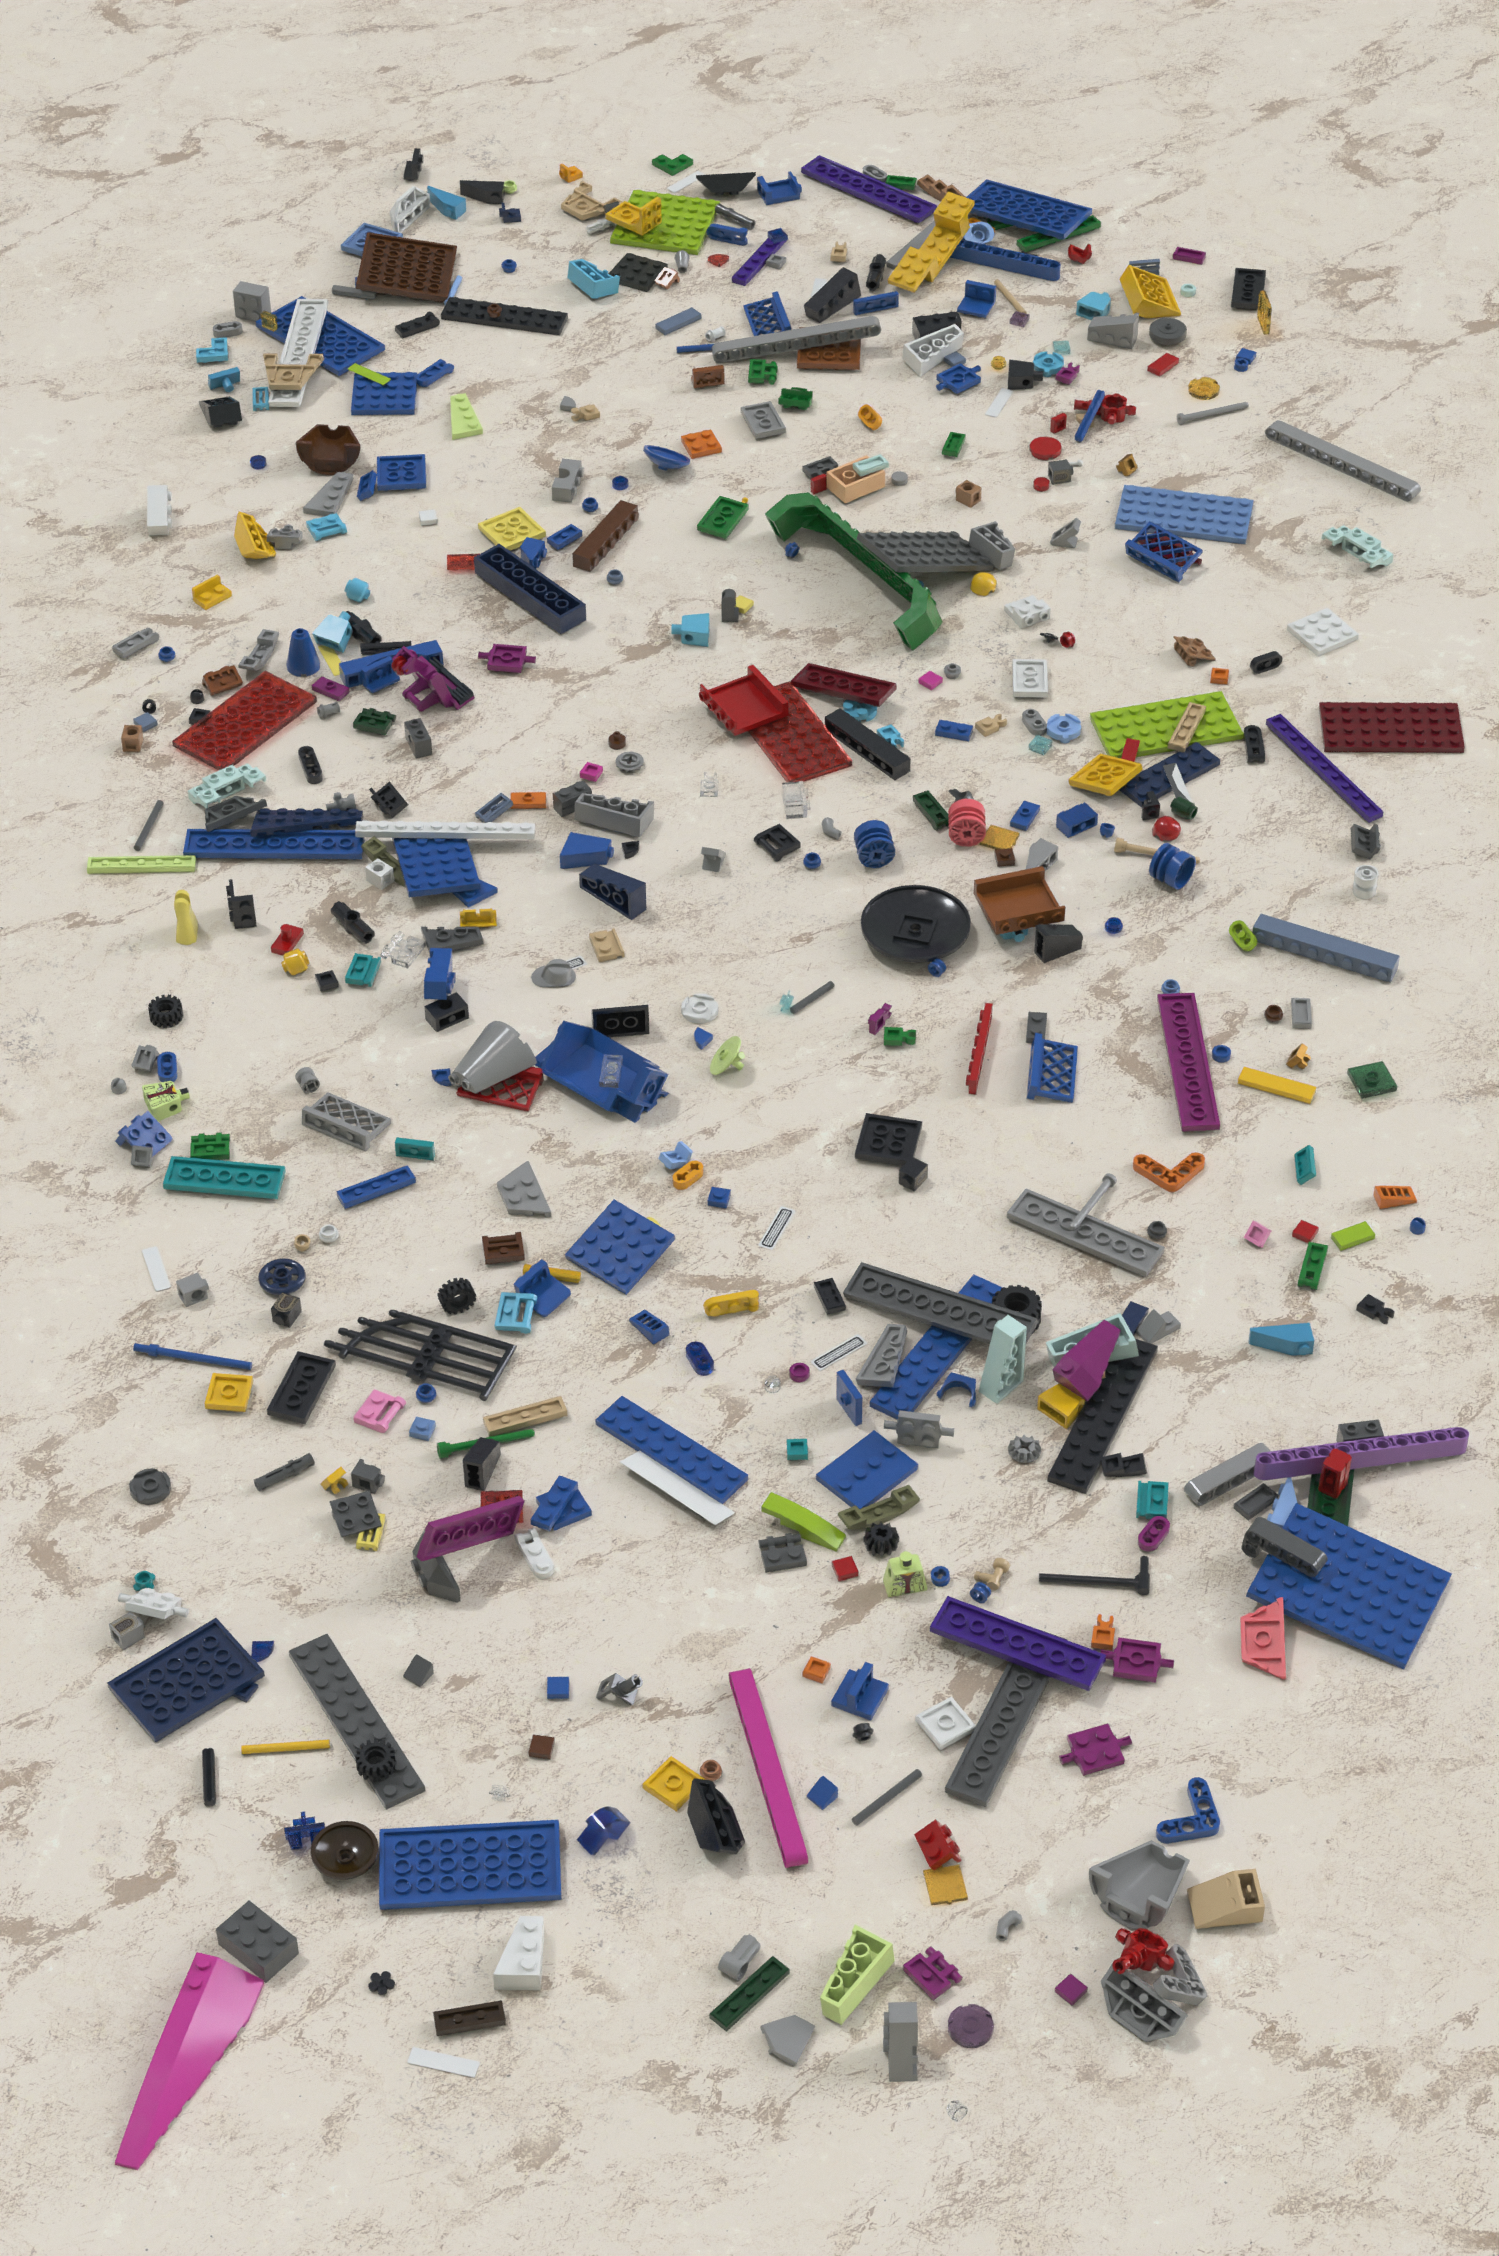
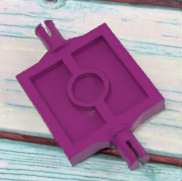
M493 644L489 653H478V659H488L487 670L521 673L525 663L536 664V656H526L527 646Z
M1118 1637V1643L1114 1652L1101 1650V1653L1106 1654V1659L1113 1660V1677L1156 1683L1160 1667L1172 1669L1174 1667V1660L1162 1658L1160 1653L1161 1643Z
M1107 1723L1067 1735L1071 1753L1059 1755V1760L1062 1765L1074 1761L1079 1766L1082 1775L1085 1776L1123 1765L1125 1759L1120 1747L1132 1745V1740L1130 1736L1117 1739Z

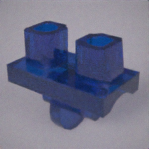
M305 1811L301 1812L300 1819H293L292 1827L284 1828L285 1838L288 1840L290 1849L297 1850L303 1848L302 1838L310 1837L312 1845L315 1836L325 1828V1823H315V1816L306 1818Z

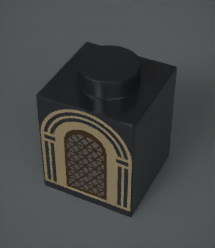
M911 1157L899 1170V1184L914 1192L928 1178V1164L914 1157Z
M282 1292L271 1307L272 1321L289 1328L302 1312L300 1298Z

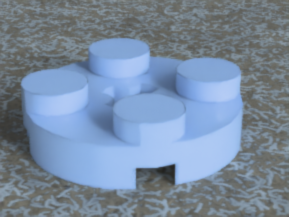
M1065 713V716L1055 714L1047 721L1046 733L1052 738L1060 740L1061 743L1066 744L1080 735L1081 722L1079 718L1072 714Z

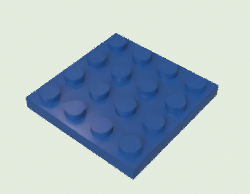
M377 372L391 379L384 385L354 373L351 415H415L417 372Z
M614 1199L565 1253V1257L567 1260L627 1295L673 1243L675 1235Z

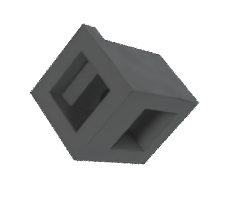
M360 1459L351 1472L352 1487L364 1491L370 1490V1493L375 1494L378 1488L383 1486L385 1475L381 1474L380 1468L365 1464L364 1460Z

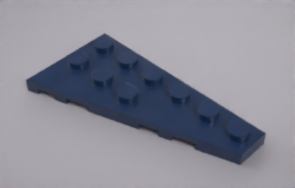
M262 808L256 812L250 830L251 837L257 836V833L266 832V835H271L278 830H282L284 833L313 830L312 826H322L323 829L329 828L333 824L338 826L356 825L357 821H363V811L358 809L341 811L340 809L323 810L320 808L305 810L303 808L288 810L286 808L270 810L269 808Z

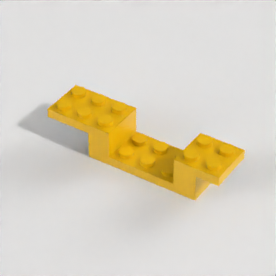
M947 192L933 213L935 227L920 249L909 247L887 279L888 284L915 293L923 280L933 282L969 230L970 226L967 215L975 205L974 200Z

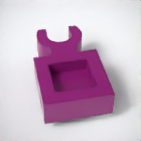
M1070 362L1068 368L1063 367L1056 374L1055 380L1070 385L1077 377L1080 365L1072 367L1073 363Z
M885 1003L881 1009L879 1008L874 1014L870 1015L868 1019L869 1033L876 1035L885 1025V1020L889 1019L892 1015V1012H889L892 1005Z

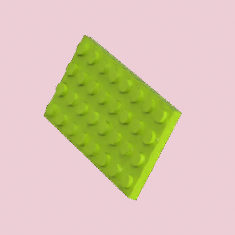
M1222 691L1090 713V720L1107 755L1120 759L1127 738L1140 740L1136 757L1176 751L1168 749V743L1189 702L1206 706V711L1188 746L1196 742L1206 746L1242 740L1244 736Z

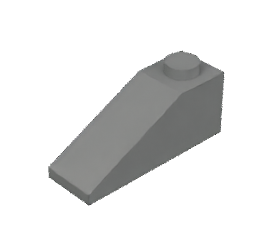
M1042 838L1033 843L1029 849L1026 869L1043 866L1046 871L1058 860V846Z

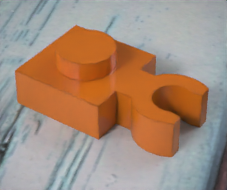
M1102 1614L1098 1615L1097 1626L1094 1625L1091 1648L1113 1649L1115 1628H1112L1113 1616H1110L1109 1621L1104 1622L1102 1621Z

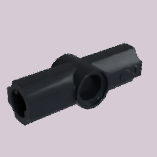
M877 254L873 257L872 263L869 265L866 287L870 291H875L879 288L880 282L883 280L886 258L882 254Z
M346 611L351 616L348 621L353 629L352 636L356 640L362 639L365 643H375V641L380 643L382 641L381 635L372 629L367 619L361 620L353 612Z
M338 901L334 903L331 908V914L345 926V931L348 934H354L361 942L366 944L371 942L375 932L360 918V913L356 910H351L344 902Z

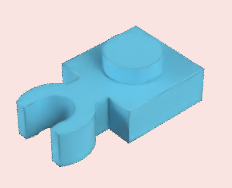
M892 724L877 729L876 734L884 738L891 745L896 747V744L904 747V739L900 737V733Z

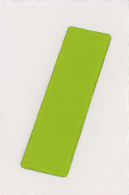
M356 363L348 368V370L382 385L391 380Z

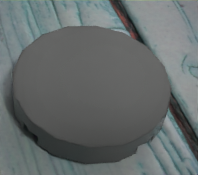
M154 1468L144 1469L137 1472L132 1481H130V1495L140 1504H157L169 1496L171 1491L170 1478L164 1471L161 1472Z

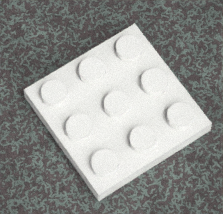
M1325 608L1287 625V630L1318 657L1359 638V634L1329 608Z

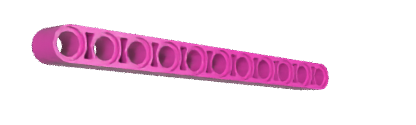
M748 1668L729 1672L731 1690L785 1868L808 1864L806 1847L752 1671Z

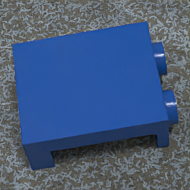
M791 171L788 172L787 179L766 183L763 176L757 177V191L766 205L800 199L802 187L801 184H798L796 176H793Z

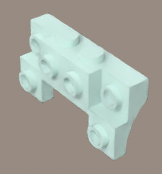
M1343 525L1338 529L1332 527L1322 533L1321 539L1327 538L1332 541L1333 546L1342 543L1343 550L1359 558L1360 562L1370 563L1371 568L1381 564L1388 566L1393 562L1394 554L1382 548L1380 540L1357 527L1351 530Z
M248 763L238 768L230 765L202 778L203 784L188 790V797L194 804L199 803L207 809L208 804L212 802L220 803L222 799L244 790V783L252 788L254 787L253 784L260 780L265 782L266 776L257 767L252 768Z

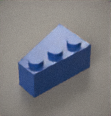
M430 948V958H428L430 968H426L424 978V999L447 1000L448 994H451L456 982V973L452 972V948Z

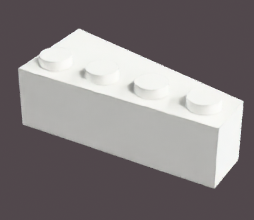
M953 324L906 343L903 347L902 359L921 377L941 363L945 356L962 348L964 332L956 324Z

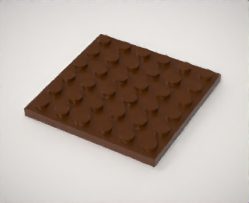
M367 232L356 289L444 302L448 300L457 246Z

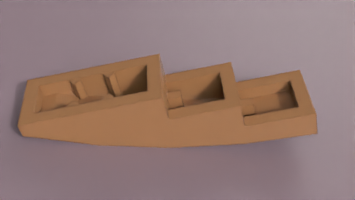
M928 174L917 181L919 187L939 201H942L947 192L966 197L952 184L947 186L940 179L935 181Z

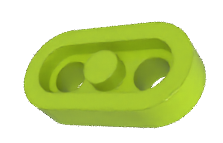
M1237 920L1230 925L1229 933L1242 950L1251 951L1256 947L1257 938L1243 921Z

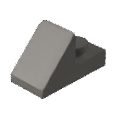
M1075 518L1054 532L1050 544L1075 548L1078 540L1076 535L1080 530L1081 521Z
M702 847L701 854L704 855L702 869L719 872L726 852L720 849Z
M1153 1309L1136 1330V1333L1145 1342L1152 1344L1180 1329L1181 1323L1169 1311L1160 1315Z

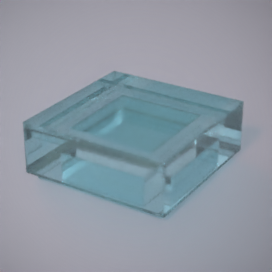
M1053 341L1054 352L1060 355L1070 354L1069 341Z

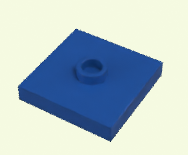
M840 1370L837 1372L836 1399L853 1424L858 1426L862 1424L863 1397L846 1372Z

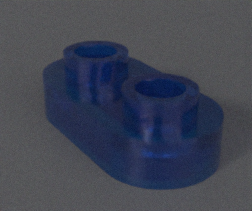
M697 1341L689 1343L686 1346V1357L694 1371L701 1376L711 1374L714 1370V1360L705 1345Z

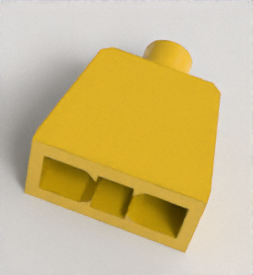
M1058 1383L1038 1395L1037 1409L1067 1430L1078 1417L1085 1404V1400Z

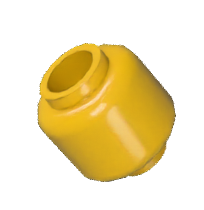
M298 948L283 955L284 961L281 962L284 971H289L293 976L306 971L308 964H310L305 951H301Z

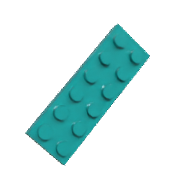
M171 1156L163 1181V1189L278 1199L286 1169L285 1166Z

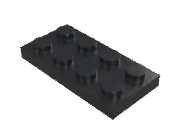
M1235 269L1231 307L1262 310L1266 270Z
M297 1351L267 1408V1415L306 1424L336 1366L335 1360Z

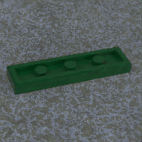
M772 1956L709 2014V2018L727 2032L789 1975L790 1969Z

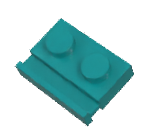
M355 953L345 976V983L361 986L368 984V987H371L380 967L381 957L373 958L371 955Z
M1138 1480L1136 1518L1143 1516L1146 1519H1152L1156 1516H1162L1167 1519L1169 1482L1148 1481V1483H1141Z

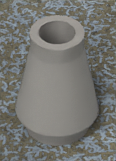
M683 250L678 251L674 257L680 273L687 271L690 258L688 253Z

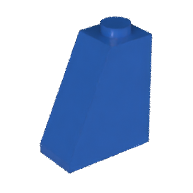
M570 832L560 853V868L587 867L594 863L606 865L609 858H612L614 854L611 839Z

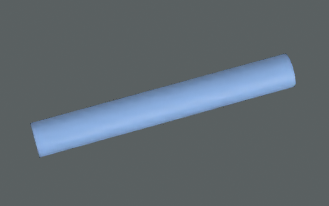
M460 275L456 277L449 291L448 299L449 297H454L462 281Z

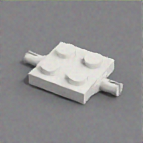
M144 1588L132 1596L122 1593L118 1596V1602L126 1603V1611L160 1619H166L171 1615L187 1617L189 1614L188 1608L180 1607L182 1598L175 1597L172 1593L162 1594L155 1592L154 1589Z

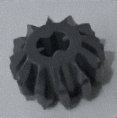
M881 1521L879 1525L872 1523L871 1527L866 1528L863 1542L866 1545L867 1551H872L873 1556L880 1554L883 1557L885 1553L890 1556L892 1551H896L898 1548L899 1536L896 1527H891L890 1522L883 1525Z

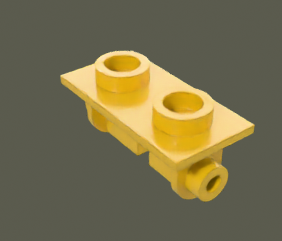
M492 908L479 909L480 913L476 914V909H463V911L459 912L460 927L497 926L496 910H492Z

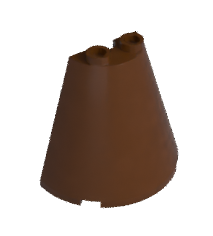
M317 424L296 441V449L301 461L312 471L323 475H335L337 472L347 471L358 459L361 448L351 428L343 425H338L333 430L328 425Z

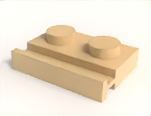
M615 928L608 932L603 930L589 933V940L598 962L617 959L618 956L625 957Z

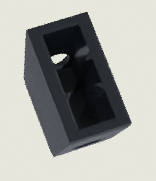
M1009 359V390L1032 389L1033 381H1043V371H1034V363Z

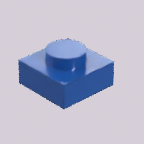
M711 1187L707 1200L708 1206L727 1209L731 1189Z

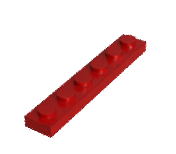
M985 1003L984 1010L980 1011L979 1021L982 1022L977 1025V1034L979 1036L975 1035L974 1047L976 1049H972L971 1060L973 1062L970 1061L968 1070L971 1074H967L966 1086H969V1094L976 1095L992 1021L993 1003Z

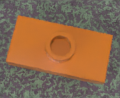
M546 792L511 793L510 800L513 802V806L510 807L511 809L546 808Z

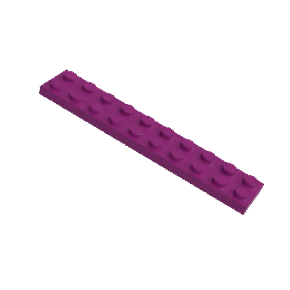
M1195 993L1157 994L1181 1131L1220 1130V1120Z

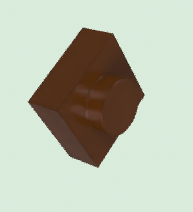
M1012 848L994 851L997 867L1015 865Z

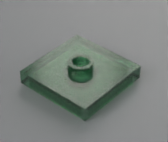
M1383 1061L1347 1069V1074L1361 1099L1397 1091L1398 1086Z

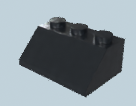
M648 1005L591 1010L592 1028L607 1037L650 1034Z

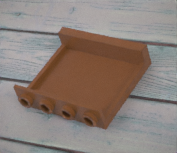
M1043 866L974 880L973 894L995 935L1033 928L1039 924L1065 921L1066 907L1065 905L1059 906L1045 881V869Z

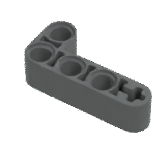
M1262 1517L1256 1518L1246 1531L1241 1546L1242 1551L1251 1558H1256L1264 1550L1310 1577L1317 1576L1328 1561L1327 1555L1323 1551Z

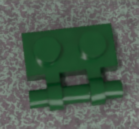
M363 708L362 713H359L354 720L353 728L386 735L392 726V721H396V715L388 711H376L374 708Z

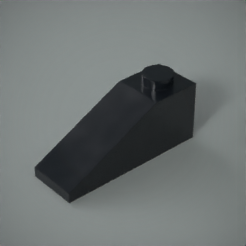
M460 180V195L487 204H501L505 196L504 182Z

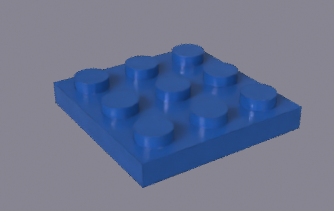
M425 454L377 456L378 491L426 488Z

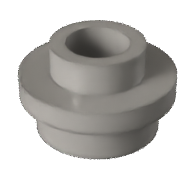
M954 663L948 664L944 667V673L947 678L955 679L959 677L961 667Z

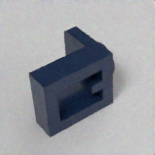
M501 203L502 208H499V216L503 218V223L521 222L520 208L505 210V203Z

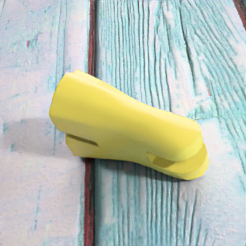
M178 890L174 901V910L177 918L176 942L181 945H191L197 941L199 924L191 908L188 892Z

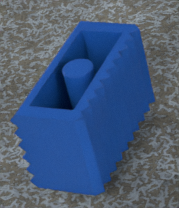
M1085 802L1060 812L1056 818V827L1067 838L1090 829L1098 823V814Z

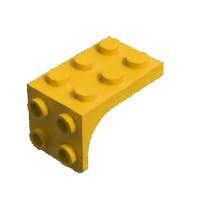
M657 196L641 208L624 201L607 212L605 219L643 236L662 223L661 198Z

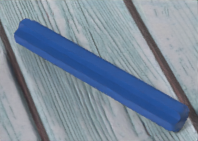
M1097 390L1075 434L1076 441H1083L1105 397L1104 391Z

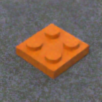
M711 429L681 436V442L691 459L722 453V447Z

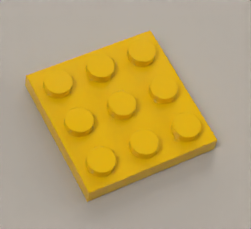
M1100 753L1069 778L1068 781L1070 786L1112 796L1143 769L1140 763Z

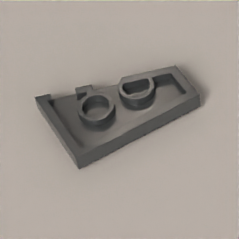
M421 927L429 953L430 948H452V951L484 944L479 927H456L454 929H444V927L428 929L427 927Z

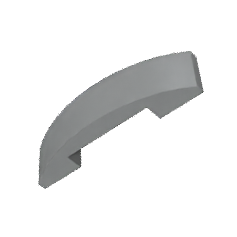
M263 629L257 637V645L249 656L243 657L238 668L253 671L261 669L275 648L279 632Z

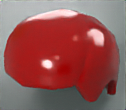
M1170 816L1158 818L1152 828V835H1157L1161 841L1175 840L1181 832L1180 824Z

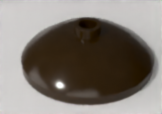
M340 1821L326 1826L315 1836L311 1845V1859L315 1868L326 1877L336 1880H348L363 1875L374 1865L379 1852L375 1834L367 1826L354 1821Z

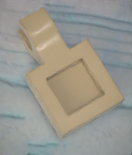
M594 404L579 407V409H571V412L576 414L571 416L573 421L580 419L588 421L600 418V411Z

